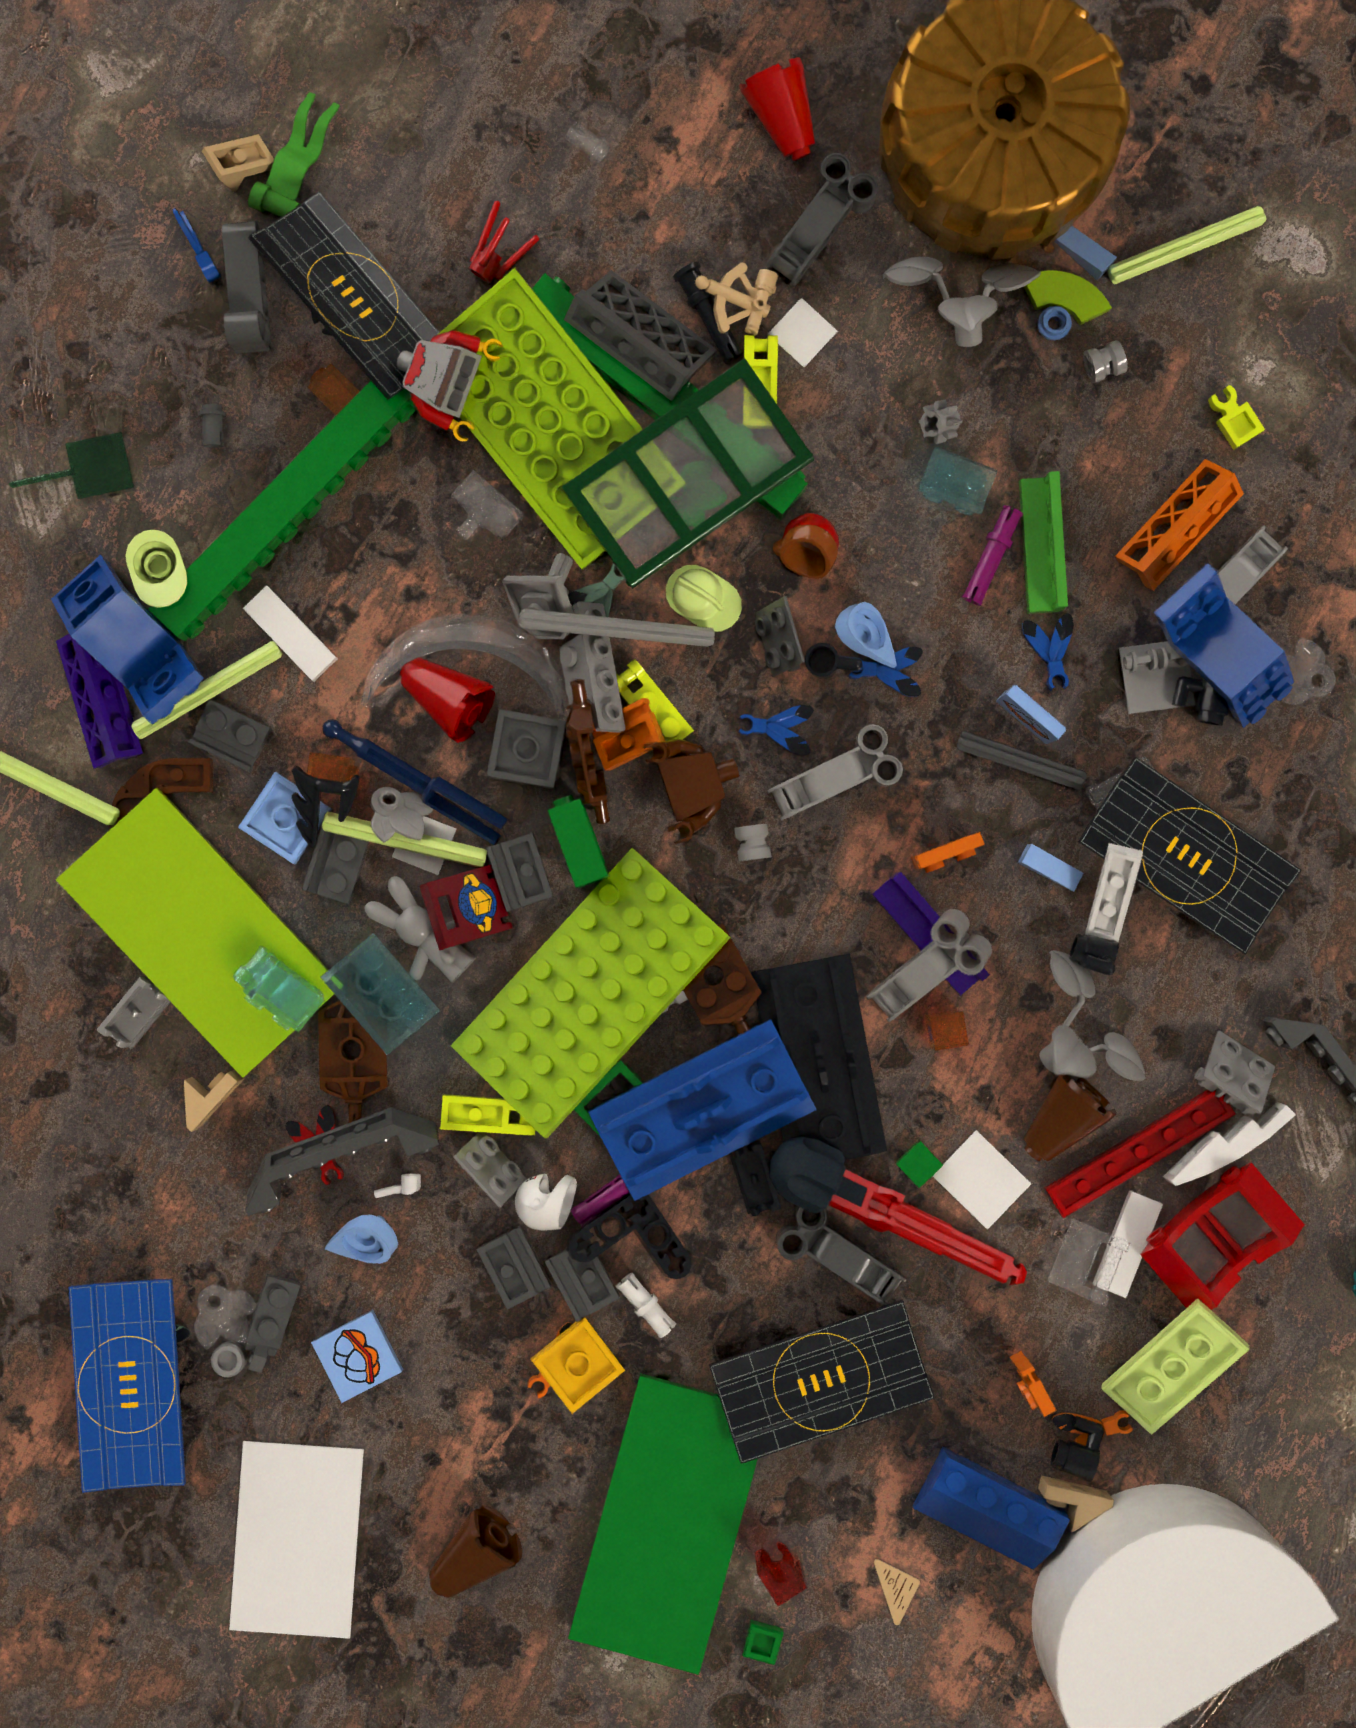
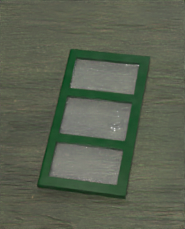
M744 358L563 485L561 489L626 580V584L633 589L815 459L812 452L808 450Z

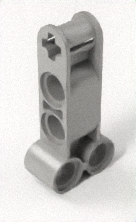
M1265 525L1261 526L1217 571L1226 596L1234 604L1288 550L1287 546L1281 547L1265 531Z
M867 725L856 736V748L767 790L768 794L772 792L783 815L780 818L781 821L869 779H872L875 784L882 787L891 786L899 781L903 771L901 762L896 757L884 755L882 752L888 743L886 731L879 725ZM874 732L880 737L881 742L878 749L871 750L865 747L863 744L865 733ZM889 762L893 765L895 774L891 780H883L879 777L877 768L880 763ZM782 789L785 790V792H786V794H787V796H788V798H789V800H790V802H791V805H792V807H793V810L791 809V807H790V805H789V803H788V801H787V799H786V797H785V795H784Z
M949 909L941 915L932 927L931 936L933 941L878 984L866 998H872L888 1016L886 1020L891 1022L957 969L967 975L979 973L991 957L992 946L984 936H969L967 932L970 925L966 914L957 909ZM944 924L954 926L957 934H951L946 931ZM967 950H973L978 953L980 960L969 957Z

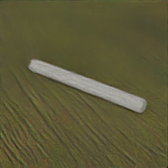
M523 609L519 614V626L524 629L705 647L713 645L715 639L714 629L708 627Z

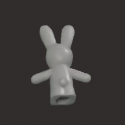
M398 876L391 877L388 881V890L403 910L402 914H398L384 904L375 901L368 902L365 905V913L370 919L395 929L405 943L419 947L409 972L411 979H421L429 959L453 983L473 963L476 956L461 945L439 951L427 910L417 905L413 894L402 878ZM454 920L446 923L447 930L456 928Z

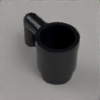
M827 643L814 644L805 655V665L808 671L820 679L833 676L837 669L851 670L853 673H859L863 669V663L860 658L840 656L835 648Z
M1186 676L1179 677L1172 705L1185 707L1188 692L1199 693L1195 711H1197L1195 721L1222 726L1224 717L1228 715L1229 710L1226 700L1206 680Z
M1077 934L1071 947L1069 959L1077 961L1083 968L1105 975H1112L1116 970L1115 961L1119 943L1089 934L1087 936Z
M1075 1416L1072 1429L1088 1434L1086 1445L1072 1440L1064 1441L1058 1439L1052 1451L1050 1464L1059 1468L1060 1472L1078 1477L1090 1483L1098 1468L1100 1459L1099 1448L1104 1428L1099 1423Z

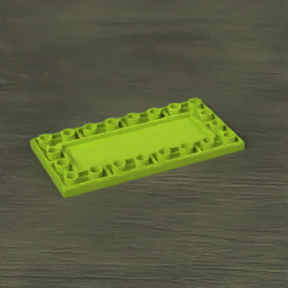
M155 788L55 879L242 1078L344 986L159 788Z

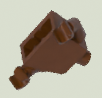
M682 739L661 743H645L643 748H652L654 751L653 757L646 759L645 762L657 763L674 818L679 822L670 825L668 832L676 829L679 830L680 838L674 842L675 844L689 841L693 833L707 825L721 808V800L726 797L722 783L740 777L736 762L732 758L715 764L711 751H705L701 744Z

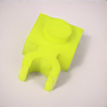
M1228 385L1223 390L1227 397L1226 403L1220 402L1215 394L1208 399V403L1214 411L1221 412L1223 415L1216 424L1232 449L1235 450L1262 433L1265 428L1248 402L1238 406L1236 390L1231 385Z

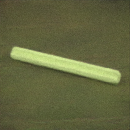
M1256 206L1112 264L1108 268V276L1113 284H1117L1257 228L1266 221L1264 210L1261 206Z
M270 641L202 681L192 694L184 696L174 705L172 712L167 717L159 719L153 725L145 717L134 721L131 725L133 732L139 739L147 737L281 658L282 652L274 641Z
M0 751V773L106 825H114L120 815L118 808Z
M326 812L323 818L322 829L327 832L477 868L484 867L486 862L487 850L425 834H423L421 840H414L396 832L388 841L382 842L374 834L370 821L346 816L343 822H339V814L333 812Z

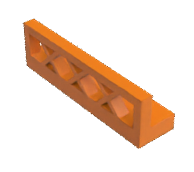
M1205 459L1116 554L1117 561L1137 572L1143 585L1154 591L1242 497L1244 492L1235 473ZM1208 472L1217 476L1211 484L1199 487V482ZM1193 498L1194 502L1189 508L1177 511L1176 507L1181 501ZM1171 522V527L1166 533L1154 536V530L1159 525ZM1148 547V552L1139 562L1130 557L1137 549Z

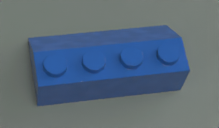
M943 1446L912 1506L913 1509L1033 1570L1055 1551L1070 1521L1062 1507L1047 1503V1499Z

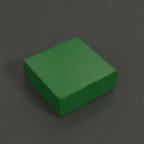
M920 1140L895 1162L918 1188L923 1186L943 1166Z
M750 1620L742 1656L775 1665L784 1634L783 1628Z

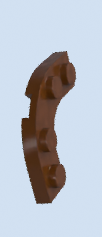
M167 758L149 763L138 769V772L124 786L120 787L113 800L112 806L119 809L120 815L114 825H108V831L155 788H159L165 795L178 792H213V759Z

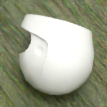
M538 1174L528 1178L520 1185L515 1196V1210L519 1218L525 1225L535 1230L561 1229L570 1214L576 1194L577 1181L574 1177L566 1175L550 1192L547 1174Z

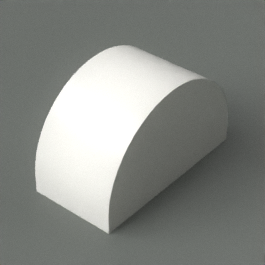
M1175 1484L1145 1485L1111 1495L1114 1500L1112 1508L1074 1532H1071L1067 1527L1055 1551L1043 1563L1035 1586L1032 1603V1633L1036 1655L1043 1675L1069 1728H1163L1338 1620L1312 1578L1247 1511L1215 1493L1196 1487Z

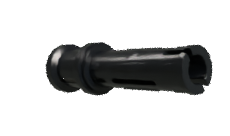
M696 261L677 271L673 275V279L681 284L688 297V306L697 310L724 359V363L727 364L732 362L731 358L733 356L734 359L740 357L743 351L740 349L730 329L726 333L718 331L713 312V298L715 296L705 292V289H698L695 285L696 278L702 275L699 271L701 265Z

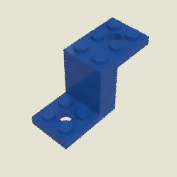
M101 554L51 599L70 636L129 690L143 717L152 725L159 719L167 717L172 712L174 705L184 696L192 694L204 679L180 640L124 587L110 563Z
M1209 564L1205 565L1154 612L1169 645L1226 700L1234 720L1242 728L1249 723L1254 724L1265 715L1266 707L1275 699L1277 701L1282 700L1292 690L1294 679L1285 651L1226 596L1218 573Z

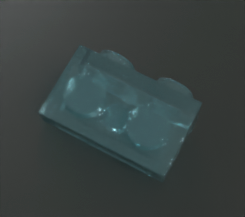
M935 446L918 490L924 493V498L932 502L942 503V500L955 504L954 508L963 514L973 515L974 512L982 514L985 501L998 470Z

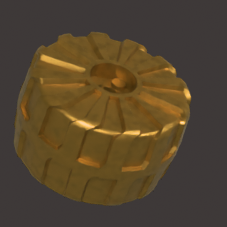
M949 0L944 13L937 17L928 27L920 24L908 40L891 75L883 101L879 139L880 164L882 171L887 172L892 191L895 195L894 204L907 222L912 221L920 230L934 239V244L955 254L960 251L973 255L988 256L992 260L1013 258L1016 253L1033 248L1039 244L1048 245L1062 236L1092 205L1108 181L1117 161L1129 122L1130 98L1126 89L1121 86L1120 80L1124 64L1112 39L1106 34L1098 33L1087 22L1089 12L1072 0ZM1005 114L1009 116L1011 122L1003 119L999 120L996 115Z

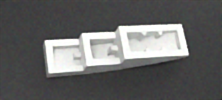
M1276 1102L1256 1122L1251 1118L1242 1116L1223 1136L1210 1130L1163 1178L1177 1186L1208 1175L1241 1158L1262 1144L1296 1114L1287 1105Z

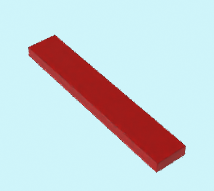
M1207 1089L1044 1187L1061 1217H1067L1235 1116L1236 1113L1231 1105L1224 1102L1225 1095L1218 1098L1215 1096L1216 1090L1211 1092Z

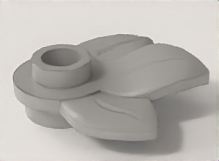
M382 787L377 789L371 798V808L374 811L371 828L382 842L388 841L395 832L410 839L421 840L424 833L422 816L432 813L433 808L424 804L422 795L418 793H400L392 787ZM383 799H389L394 804H386Z

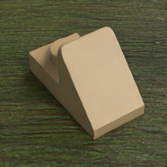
M259 134L207 146L202 150L219 180L233 192L238 190L244 177L271 171L274 161L273 156Z
M236 1070L226 1074L220 1072L209 1083L208 1088L211 1089L210 1092L193 1077L184 1080L187 1129L191 1132L200 1129L244 1080Z
M1041 1475L1038 1489L1043 1497L1047 1499L1046 1502L1062 1508L1069 1504L1067 1515L1070 1521L1067 1526L1071 1532L1078 1530L1113 1507L1114 1500L1106 1490Z

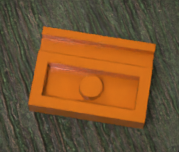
M642 698L622 708L626 727L624 731L620 733L598 732L594 727V732H592L594 736L593 742L605 771H611L652 751V748H643L645 743L665 742L656 716L649 707L650 701L648 698Z
M980 832L973 833L912 856L911 859L915 870L924 868L925 872L928 873L944 867L943 860L955 856L957 861L976 855L975 848L983 846L985 843Z
M1019 1351L1010 1356L1021 1378V1381L1016 1384L1032 1410L1038 1408L1044 1417L1055 1412L1056 1409L1041 1380L1035 1374L1033 1365L1023 1352Z

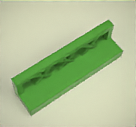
M1052 471L1043 478H1026L1019 481L1020 509L1023 513L1021 525L1027 614L1061 612L1068 607L1059 471Z

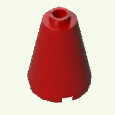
M800 57L789 59V67L783 69L778 63L745 80L746 84H739L742 95L784 157L791 156L793 161L811 154L809 147L815 144L804 64Z
M420 657L407 661L400 671V676L402 677L401 685L446 735L457 743L465 741L475 733L471 727L477 720L483 723L493 706L495 692L491 689L494 687L481 679Z

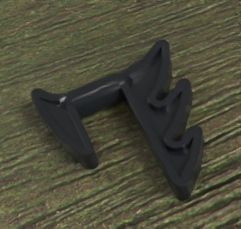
M294 766L292 769L296 786L305 798V800L301 798L297 792H294L292 795V801L303 818H299L296 825L302 837L311 848L317 843L321 792L340 795L338 820L343 822L351 810L359 785L358 775H354L350 780L342 782L316 778L308 775L299 766Z

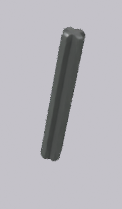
M963 731L960 734L957 742V749L1076 790L1082 789L1086 781L1087 773L1083 770L967 731Z

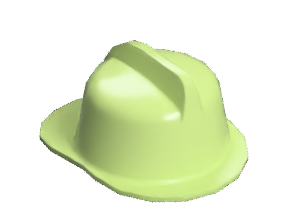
M147 530L134 536L127 547L126 562L138 597L148 606L160 608L172 605L185 593L188 583L187 572L177 544L168 534L158 530Z
M685 565L677 569L668 579L666 599L670 607L695 625L712 628L715 632H721L732 627L739 619L742 604L737 589L707 568L698 565Z

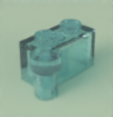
M260 946L245 966L241 965L232 977L243 987V992L247 994L244 998L252 1006L259 1010L263 1007L274 1014L272 1019L282 1028L289 1030L292 1027L299 1032L324 1002L323 992L281 961L275 963L278 958L272 952L268 954V949Z

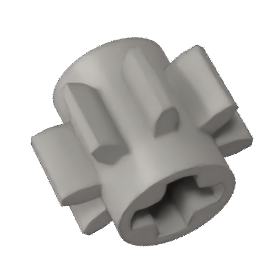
M946 399L935 401L932 405L924 406L923 410L925 413L921 420H919L924 438L934 437L935 444L946 442L947 439L957 437L956 430L962 423L957 411V405L947 407Z

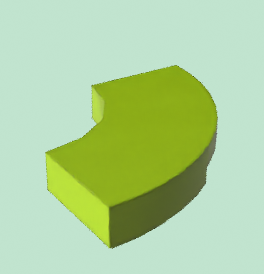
M1057 270L1041 271V275L1024 286L1035 310L1051 306L1062 307L1074 317L1079 325L1109 312L1112 308L1106 297L1097 287L1084 278L1072 273Z

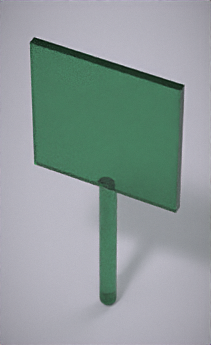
M122 432L66 443L71 469L19 479L9 483L11 488L73 476L77 499L134 488Z

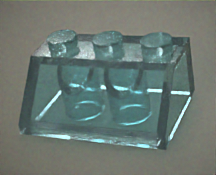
M374 933L320 977L386 1055L393 1052L440 1013L438 1007Z

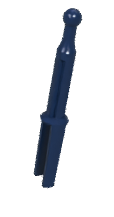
M329 719L324 722L322 731L326 737L338 739L349 746L361 759L421 794L424 804L493 845L500 839L501 835L448 802L436 794V792L499 829H502L508 820L501 814L440 776L432 779L372 741L351 734L343 729L337 720Z

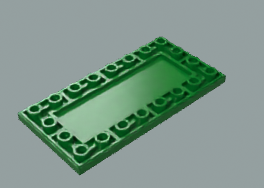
M640 1373L568 1639L699 1675L758 1460L740 1463L718 1394Z

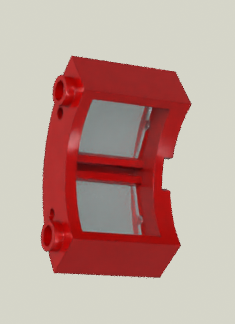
M1252 1162L1239 1169L1237 1166H1233L1221 1175L1220 1181L1201 1193L1178 1212L1163 1228H1157L1146 1239L1149 1244L1140 1255L1186 1308L1196 1299L1201 1300L1210 1310L1218 1307L1227 1293L1241 1280L1238 1272L1253 1260L1260 1264L1277 1252L1293 1245L1305 1225Z

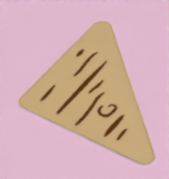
M876 1559L874 1565L895 1625H899L920 1581Z

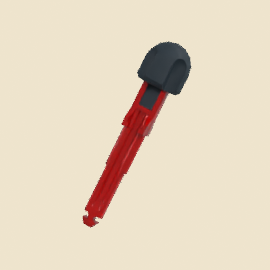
M798 1137L789 1139L781 1144L771 1159L769 1176L776 1191L790 1203L811 1213L821 1212L829 1205L862 1221L865 1225L878 1232L890 1231L935 1254L944 1255L1002 1284L1007 1282L1008 1277L1011 1278L1009 1285L1023 1284L1027 1271L1022 1263L1014 1266V1257L904 1202L905 1195L879 1186L846 1170L844 1166L845 1158L840 1150L819 1140Z

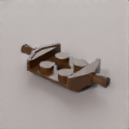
M576 679L570 682L573 700L572 704L567 706L570 712L566 718V730L575 769L578 793H581L585 798V801H582L583 804L594 806L596 823L605 824L610 821L607 807L608 798L603 769L596 770L593 751L591 752L589 733L594 732L591 703L587 699L585 681L583 679Z
M717 924L726 934L729 935L724 924ZM731 938L683 989L703 1026L731 1024L732 1027H735L738 1035L751 1029L745 1020L747 1019L746 1014L762 993ZM709 967H718L723 971V980L718 985H709L705 982L704 973Z
M345 974L346 995H343L342 1000L318 1011L320 1089L330 1095L344 1099L345 1103H349L348 1123L362 1118L361 1103L364 1102V1098L389 1086V1081H387L386 1014H388V1009L365 998H361L359 994L360 974ZM348 1040H355L361 1047V1053L356 1059L346 1057L343 1052V1046Z

